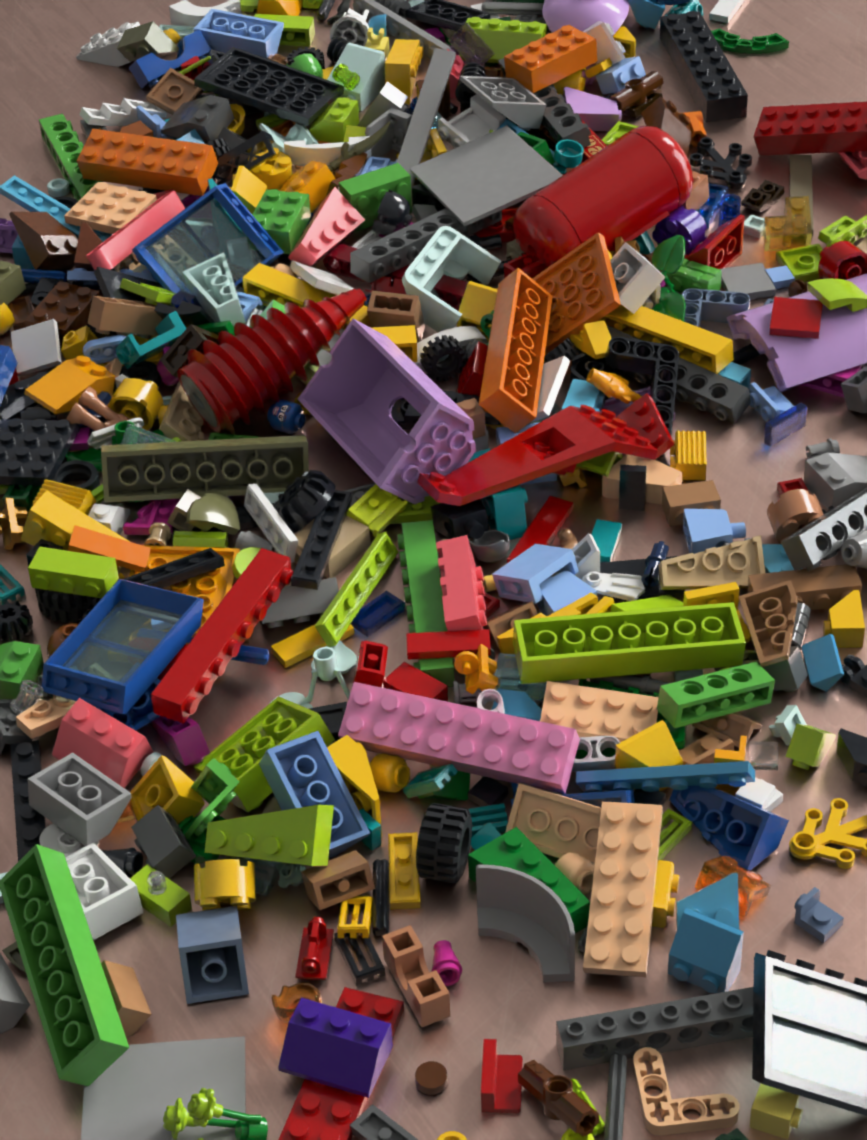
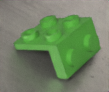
M215 758L205 766L191 786L209 805L185 833L184 836L188 840L193 834L199 837L207 829L208 822H211L215 817L218 818L237 795L233 790L239 784V781L231 774L230 769L225 764L219 763Z

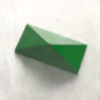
M458 771L454 776H450L451 780L444 783V787L441 790L417 797L467 800L470 788V773Z

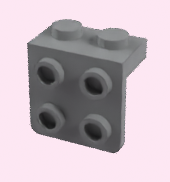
M391 107L366 127V136H371L386 123L390 122L385 134L371 148V156L382 157L391 149L400 152L412 118L411 114Z

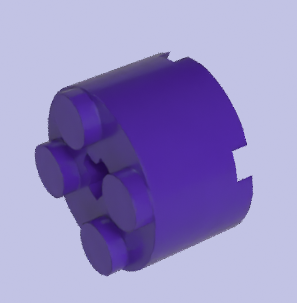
M680 206L656 224L652 237L659 245L671 237L682 235L685 240L686 256L707 238V236L705 237L707 225L703 217L692 208L688 210L684 208L685 206Z

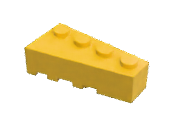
M395 39L385 62V85L389 82L407 95L408 98L405 103L410 105L418 66L421 64V59H423V47H420V40Z
M47 490L29 510L20 539L33 546L40 539L63 546V550L67 551L74 525L128 541ZM117 566L118 573L123 567Z

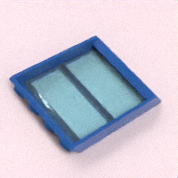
M226 183L213 187L132 249L136 254L137 260L146 266L156 282L160 283L164 289L184 296L183 301L197 306L200 305L190 295L182 273L183 271L224 252L237 290L243 286V276L257 264L261 263L268 266L284 253Z
M119 579L44 663L41 691L74 701L81 698L95 707L127 714L199 629L204 599Z

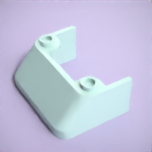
M442 226L408 267L402 277V283L407 295L419 296L425 324L440 332L454 328L462 316V313L430 293L441 277L445 274L462 280L467 274H470L487 286L499 267L501 260L455 229Z

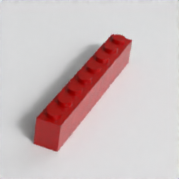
M264 548L260 549L151 693L155 714L184 724L190 714L193 715L196 712L199 702L204 695L210 693L218 676L223 675L232 657L237 656L240 646L246 639L251 637L254 627L265 618L268 608L278 600L280 592L285 585L290 584L293 575L290 557Z

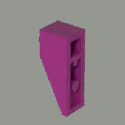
M163 716L150 722L174 757L183 765H195L201 762L204 756L210 754L199 724L190 717H188L184 724Z

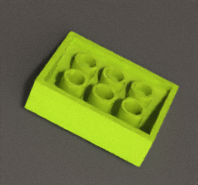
M278 696L193 767L200 774L213 758L219 763L225 764L230 769L231 774L239 781V784L233 790L237 795L231 802L235 806L250 812L258 808L263 803V800L272 793L271 787L259 765L266 750L319 731L326 747L335 739L319 713Z

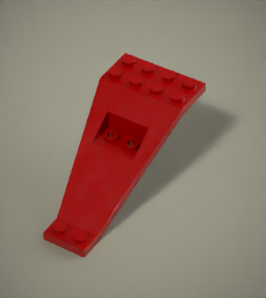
M580 405V408L568 406L445 476L436 472H431L430 475L420 473L417 483L436 502L462 506L550 473L565 475L566 472L574 473L578 463L611 451L655 460L659 450L650 444L651 441L649 439L639 436V431L627 427L626 421L616 418V414L612 411L602 409L601 412H598L587 405Z

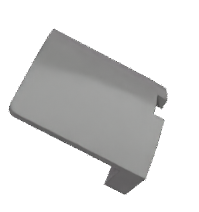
M477 865L478 935L498 937L515 944L518 942L522 943L529 949V954L537 962L543 976V982L575 981L574 925L561 899L543 882L524 872L503 866Z

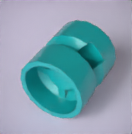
M566 139L559 141L555 146V162L552 166L562 175L566 174V168H575L581 164L583 146L574 140Z

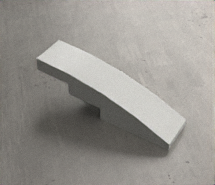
M123 98L121 106L102 103L100 110L82 107L79 115L89 125L127 126L138 121L137 106L141 105L151 116L157 114L160 118H165L167 112L150 102Z

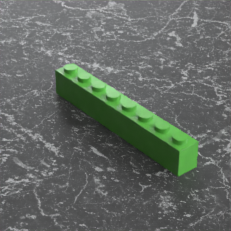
M433 520L402 523V534H397L398 549H404V551L399 553L401 567H406V569H402L403 585H408V587H404L405 603L411 604L406 606L408 622L413 621V624H409V633L447 631ZM453 658L418 659V662L413 663L415 668L448 685V687H453Z

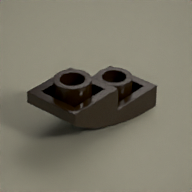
M765 180L758 189H751L742 200L741 205L757 212H763L782 197L785 193L784 187Z

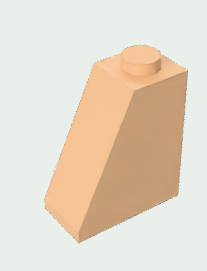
M626 454L611 468L608 477L602 476V496L619 499L620 464L646 466L645 503L662 505L663 487L681 485L682 472L653 459Z

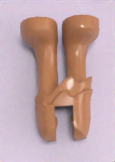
M88 387L83 392L78 403L73 406L66 418L70 424H83L94 431L115 425L121 421L130 420L123 413L118 414L105 405L97 397V392L91 387ZM86 409L96 412L108 420V422L103 423Z

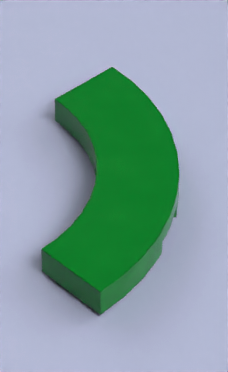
M720 28L711 31L720 48L726 51L762 54L789 48V41L777 33L753 37L752 40L740 39V35L728 33Z

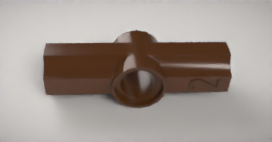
M651 71L640 79L629 80L625 83V88L612 95L610 100L617 101L618 110H621V112L631 106L644 104L647 102V96L659 90L661 85L664 84L663 77L657 71Z
M535 1060L524 1064L523 1069L518 1073V1083L543 1104L545 1116L552 1120H562L575 1133H579L582 1137L592 1133L594 1127L599 1123V1113L573 1092L572 1081L566 1076L552 1074Z

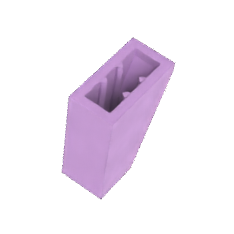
M564 87L563 98L565 103L571 105L574 114L578 113L592 131H610L618 121L621 122L622 112L618 110L617 101Z

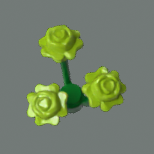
M201 1088L199 1094L191 1095V1101L188 1103L187 1109L183 1106L182 1098H178L175 1105L167 1106V1111L164 1112L163 1127L171 1131L173 1139L176 1140L178 1133L182 1132L186 1126L198 1127L199 1125L201 1127L208 1125L235 1128L237 1140L267 1139L268 1124L265 1117L223 1108L221 1104L216 1103V1098L213 1097L214 1090L210 1088ZM221 1116H225V1117L237 1119V1121H234V1120H224V1119H215V1118H212V1117L220 1118Z

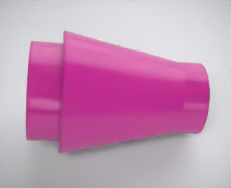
M441 940L436 942L433 947L432 971L436 970L445 986H451L459 981L462 974V966L452 949L451 943Z

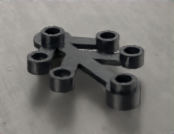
M704 137L697 144V153L690 155V165L694 167L700 166L699 174L708 175V178L725 180L728 188L737 190L743 188L747 181V176L744 173L752 165V156L742 154L741 144L732 143L729 145V154L724 159L715 150L713 140L709 137ZM703 156H710L713 161L705 160ZM739 156V166L734 170L732 165Z

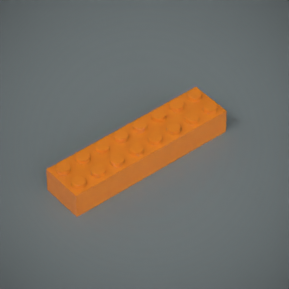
M519 268L498 284L479 399V406L486 413H490L504 427L509 428L515 434L533 421L537 415L553 298L549 292Z

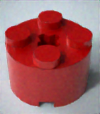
M849 241L836 242L830 247H825L820 253L821 259L818 266L820 279L847 280L867 274V254Z

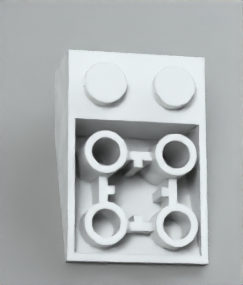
M137 21L132 24L126 22L118 29L113 27L102 35L100 33L93 35L90 38L91 41L80 48L81 52L76 58L115 67L130 63L117 47L125 30L140 26L139 22Z

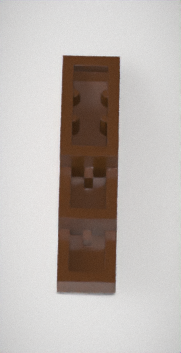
M363 152L341 162L334 176L335 180L330 183L327 195L334 187L339 191V182L361 174L368 155L367 153Z

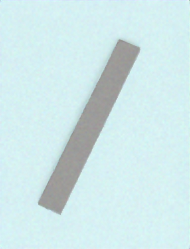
M439 48L434 49L396 162L411 175V190L416 177L411 173L410 168L421 163L456 57V52Z

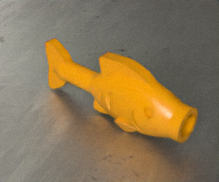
M592 368L587 375L586 381L609 398L620 399L622 402L629 404L630 401L634 403L642 397L629 388V381L617 374Z

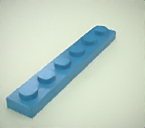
M749 761L576 771V783L585 793L642 789L654 792L663 787L685 790L688 786L698 785L702 788H715L717 784L741 787L745 786L746 783L755 782V770Z

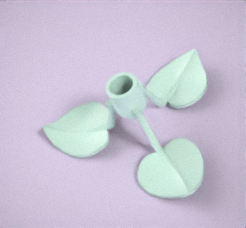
M340 640L336 646L328 647L326 645L317 649L313 653L314 659L311 663L312 679L308 696L305 698L303 694L297 692H288L279 696L307 709L313 708L309 703L313 700L317 677H320L323 681H330L337 676L349 700L350 691L341 674L347 673L355 667L357 661L356 654Z

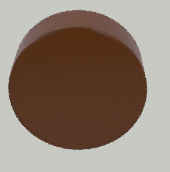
M428 1061L417 1068L415 1082L419 1091L427 1095H435L441 1093L446 1088L448 1074L446 1068L441 1063Z

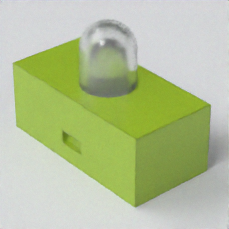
M148 864L130 878L137 885L142 907L168 926L172 927L177 923L176 915L188 913L192 909L190 893Z

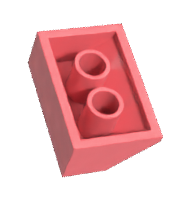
M78 698L61 720L52 756L61 760L67 755L74 753L125 789L140 770L145 758L153 753V750L144 735Z

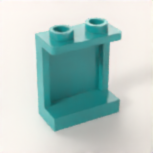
M174 311L168 314L155 328L159 336L142 345L137 343L133 334L128 335L116 347V355L120 363L129 369L162 352L165 346L171 347L186 330L178 313Z

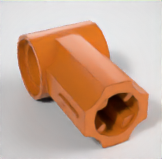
M684 112L690 120L689 127L692 132L690 144L693 147H697L700 139L707 137L703 127L702 112Z

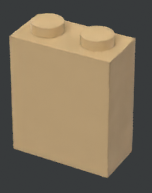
M348 516L345 517L323 574L324 578H334L370 547L368 526ZM314 520L295 534V537L298 539L294 559L296 564Z

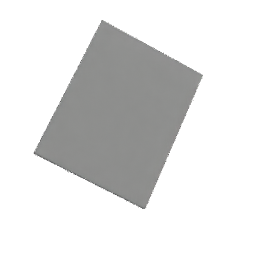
M508 126L410 168L411 173L464 226L530 198L563 176Z
M245 1036L129 1045L130 1048L89 1086H84L81 1140H176L173 1139L171 1131L163 1127L164 1112L167 1111L166 1107L174 1106L176 1100L182 1098L183 1106L187 1109L188 1103L191 1101V1095L199 1094L201 1088L213 1089V1097L216 1098V1103L221 1104L223 1108L246 1114ZM221 1116L220 1118L212 1117V1118H215V1119H224V1120H234V1121H237V1119H233V1118H229V1117H225V1116ZM200 1125L198 1127L186 1126L177 1136V1140H198L199 1138H203V1140H237L235 1128L208 1125L206 1127H201Z

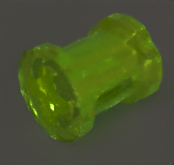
M345 64L338 65L333 71V79L343 83L344 87L349 91L355 89L360 82V76L356 72L348 70V66Z

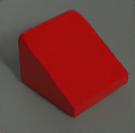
M194 56L181 64V71L200 61L198 56ZM200 65L184 74V76L195 80L202 73V66Z

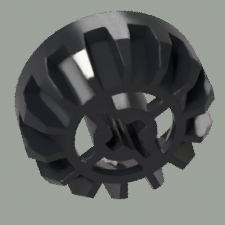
M310 470L309 472H304L301 477H296L294 483L290 486L288 485L285 492L278 496L279 500L273 504V507L292 533H296L323 510L333 496L336 486L321 471Z

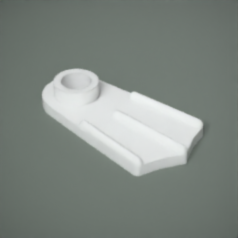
M142 418L127 420L134 423L137 433L142 431L144 425ZM115 425L92 432L87 440L88 445L93 446L97 450L101 448V445L111 444L112 436H116Z
M592 571L582 578V581L595 589L598 594L627 601L637 600L645 592V587L641 580L642 576L607 574Z

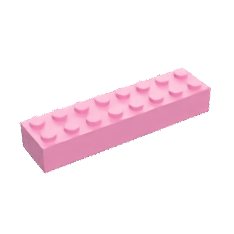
M358 682L353 683L338 733L340 739L348 735L355 742L361 743L367 751L396 755L407 760L439 767L453 764L457 771L516 784L524 783L566 794L580 741L574 728Z

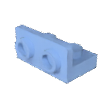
M755 382L750 383V406L755 408L763 420L767 421L773 429L800 421V412L775 386L762 390Z

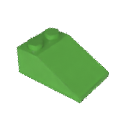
M18 641L0 644V699H16L19 706L25 707L38 682V676L43 673L44 662L40 645Z

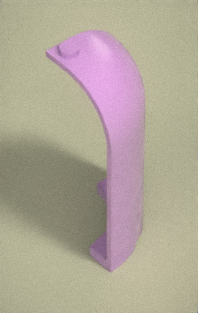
M545 0L542 14L552 33L565 25H571L583 32L598 21L609 23L614 33H616L628 15L629 2L628 0Z

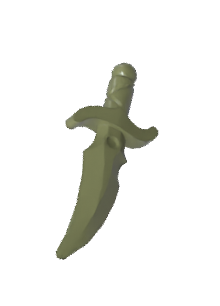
M390 122L386 123L370 137L357 143L350 151H348L349 144L345 142L341 147V156L331 162L330 165H327L330 171L338 169L342 161L371 149L385 134Z

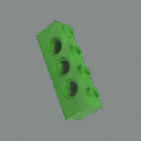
M752 662L660 686L657 710L674 728L771 703L775 680L757 662Z

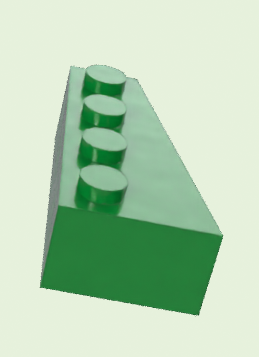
M517 827L468 854V871L471 880L476 882L477 865L503 866L524 872L543 882L561 899L571 916L575 934L587 927L590 901Z

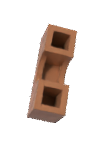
M411 925L382 935L384 960L420 1026L425 1027L450 1017L449 992L436 970L429 972L424 958L423 946Z

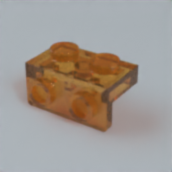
M720 856L704 862L695 884V888L698 891L727 877L731 873H738L740 917L747 916L753 901L763 898L769 893L771 885L763 881L761 875L745 870L738 865L735 859L729 856Z

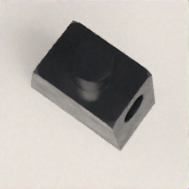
M480 499L462 506L445 503L430 506L434 529L449 539L465 535L468 538L479 539L483 536L484 532L489 531L486 509Z

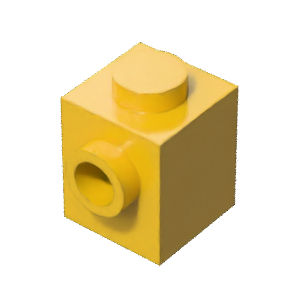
M87 325L76 331H70L63 337L61 352L66 360L76 358L77 356H84V345L90 340L98 339Z

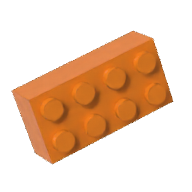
M565 25L561 29L548 33L544 37L532 41L528 45L504 56L506 78L516 79L532 93L598 61L596 38L571 25Z

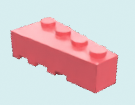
M334 187L320 203L318 210L314 213L312 220L303 231L304 233L288 258L291 261L313 267L336 245L341 244L351 236L365 221L364 217Z
M467 535L436 542L437 552L440 557L438 558V566L442 577L440 578V584L443 593L442 601L447 631L483 630V626H487L484 612L486 611V605L483 597L485 596L484 576L481 566L476 567Z

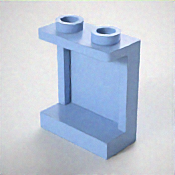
M534 544L494 572L492 576L499 597L524 602L532 601L536 604L543 599L539 587L541 582L555 572L569 571L575 575L579 570L572 549Z

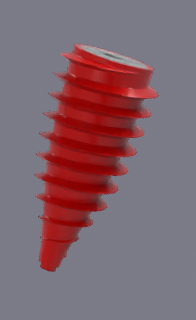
M358 288L357 290L352 289L342 292L340 295L332 298L324 297L320 302L305 299L303 307L287 302L284 307V313L276 308H269L267 310V320L260 315L254 314L250 317V327L244 323L237 322L234 325V335L226 331L219 332V345L211 340H205L203 342V354L195 349H190L187 353L188 364L177 372L180 384L195 410L211 429L218 433L225 429L234 435L233 423L239 419L245 424L250 425L249 412L252 409L264 415L263 401L268 398L274 403L279 402L277 391L281 387L293 393L291 379L295 375L304 381L307 380L304 367L308 363L317 368L319 367L317 354L321 349L327 352L331 351L328 344L334 335L340 336L339 330L347 321H350V318L364 305L367 298L364 292Z

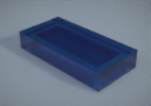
M799 403L765 424L764 443L771 447L805 427L807 406Z
M386 590L361 608L351 622V625L369 637L406 610L405 602Z

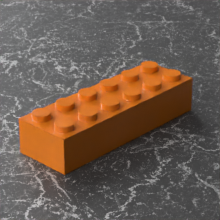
M92 129L77 159V164L84 179L164 191L173 189L178 193L203 196L208 187V179L212 178L218 161L212 145Z

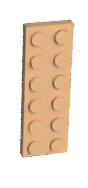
M602 801L583 962L584 973L634 977L647 976L663 814L662 805Z

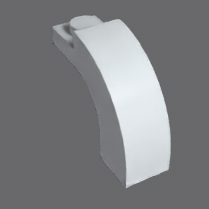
M187 0L180 1L169 6L171 24L196 26L211 9L241 14L240 0H229L213 7H199Z

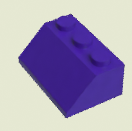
M301 997L288 1023L278 1069L284 1073L369 1098L393 1048L391 1023Z

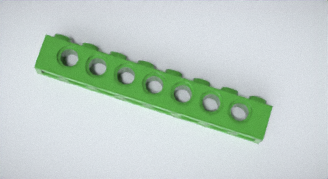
M63 114L39 119L41 137L63 178L69 182V188L74 198L79 201L97 182L103 181L83 178L77 164V159L84 145L82 141L79 142L78 134L76 131H73L70 120L67 121Z

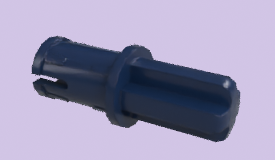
M664 541L655 543L650 556L646 558V569L641 578L646 586H648L651 578V587L656 586L659 582L658 564L666 559L669 551V546L665 545Z

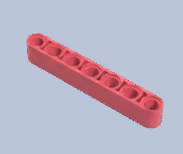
M172 190L157 199L89 252L86 258L93 269L96 270L97 267L111 270L129 256L135 246L182 212L185 207L176 192Z

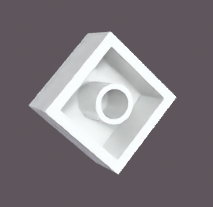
M625 242L610 262L620 303L635 314L660 285L665 276L645 257Z

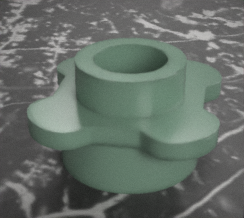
M278 863L277 869L280 875L278 884L281 888L286 889L289 885L298 886L303 883L301 871L306 869L304 865Z

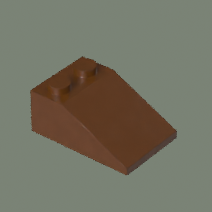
M660 96L641 112L646 126L658 127L671 135L679 143L686 156H688L692 135L689 127L690 120L684 113L679 114L677 108L670 100L666 102Z
M47 212L9 213L35 270H71L75 266L74 260L78 239L75 234Z

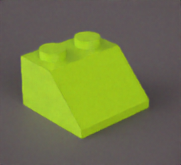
M345 97L337 98L314 120L308 130L316 140L331 143L344 142L346 126H357L359 124L358 101Z

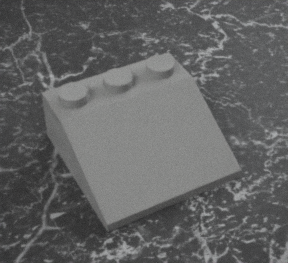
M460 76V81L491 107L517 124L522 130L540 129L546 104L516 79Z

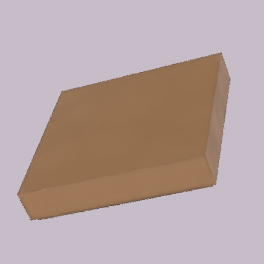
M170 68L147 94L146 100L173 115L183 103L196 100L204 91L202 88L194 86L195 81Z

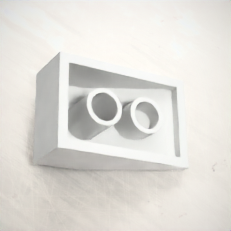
M94 843L65 857L93 940L144 913L137 885Z

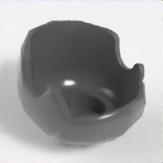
M491 530L484 532L481 538L473 539V542L469 541L472 553L479 561L493 563L506 556L510 548V538L507 533Z

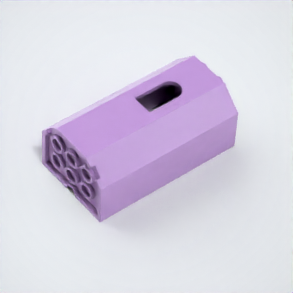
M353 318L329 352L332 355L330 363L319 367L298 400L379 488L413 504H418L425 501L424 497L429 496L417 483L420 473L430 475L431 472H436L445 476L467 464L476 451L475 441L472 436L474 421L387 336ZM401 398H405L421 414V417L409 434L391 416L393 405Z

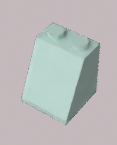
M348 43L327 79L345 86L344 94L339 98L345 97L357 100L359 111L362 112L385 86V52Z

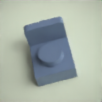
M814 887L809 893H804L797 899L794 906L796 909L794 923L824 943L843 925L844 917L819 901L820 890Z

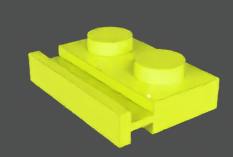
M375 484L348 509L346 516L368 526L369 530L373 532V536L376 537L407 508L408 501L401 500L398 496L379 488Z

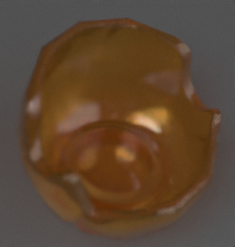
M297 983L289 987L284 985L278 997L276 995L271 997L277 1017L288 1025L301 997L323 1003L317 988L310 983Z

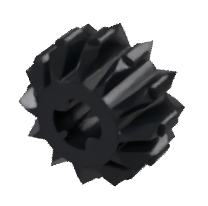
M7 601L6 604L0 605V644L16 640L23 642V637L30 635L31 628H33L32 615H30L27 606L20 605L19 601L13 604Z

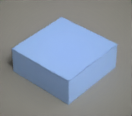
M787 265L765 269L776 289L789 287L790 283L795 281V277Z

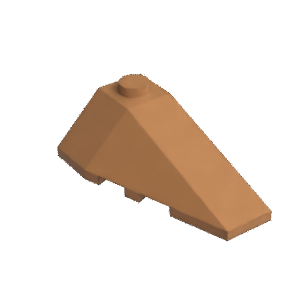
M789 580L738 596L761 667L788 660L798 603L792 581Z

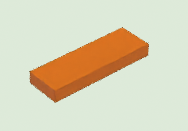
M74 525L67 551L112 557L116 559L117 566L137 572H144L151 548Z

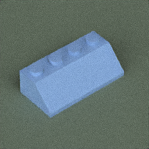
M211 9L193 29L194 32L200 29L213 50L226 53L235 47L268 59L270 55L277 54L284 23Z

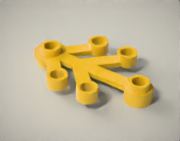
M835 798L830 803V816L825 832L814 836L815 829L822 825L823 813L819 809L810 808L805 812L803 831L796 833L789 842V851L796 858L804 860L815 856L836 860V864L840 868L849 869L853 867L855 854L852 850L847 848L838 850L824 845L834 843L862 850V854L867 858V839L851 835L867 828V815L840 825L841 819L847 815L848 803L842 798Z

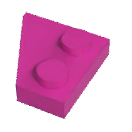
M180 499L150 500L148 505L142 507L137 512L138 518L134 522H126L123 525L124 534L150 535L149 528L153 523H165L170 527L171 533H173L174 527L166 522Z

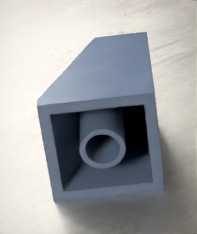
M237 906L176 915L178 947L187 1004L248 995L249 990Z

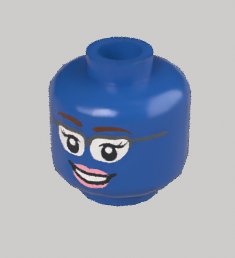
M279 400V402L270 406L267 419L272 429L292 435L304 426L306 416L301 405L286 400Z

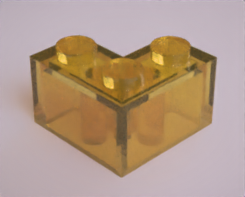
M809 196L786 197L784 216L764 217V251H783L811 245L812 226Z

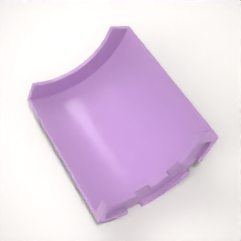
M867 274L847 279V281L855 284L867 295ZM809 291L789 297L796 299L818 300ZM773 303L727 317L734 340L750 338L751 344L760 355L766 354L769 359L767 366L780 392L867 363V308L852 312L846 306L829 310L823 304L819 339L769 335Z

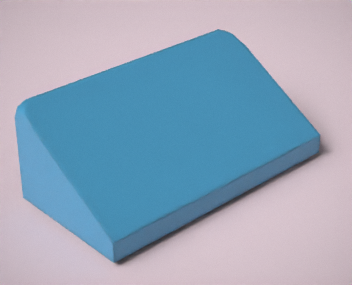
M832 634L808 642L801 647L811 685L826 692L844 675L835 638Z

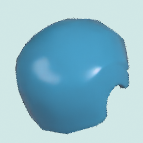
M386 14L376 15L369 19V28H373L375 35H379L380 28H383V37H386Z

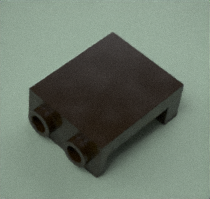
M190 324L160 361L172 376L178 378V370L188 364V351L195 349L203 354V342L211 340L219 345L218 335Z

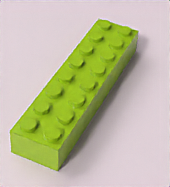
M734 602L514 620L513 647L521 684L740 666L743 664L746 645Z

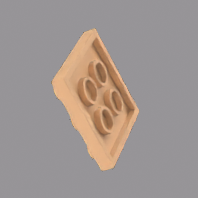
M97 182L64 215L65 223L81 226V222H86L93 230L114 234L154 203L157 198L156 195L146 193L145 191Z

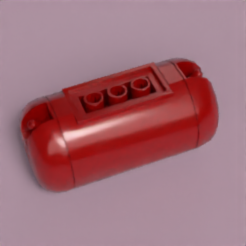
M639 126L632 129L528 198L516 210L513 218L516 242L525 254H531L532 263L539 260L542 265L546 264L547 267H550L598 232L604 236L608 251H615V239L621 236L624 241L635 239L669 216L671 212L682 206L690 197L694 180L686 153L671 135L658 127Z

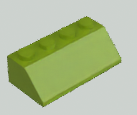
M468 18L462 29L459 56L465 61L499 63L498 60L503 59L504 56L512 53L514 50L544 37L547 34V24L537 21L520 22L519 20L505 21L497 18Z

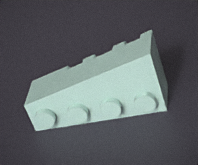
M224 252L182 272L190 295L215 322L230 320L233 327L237 322L246 323Z

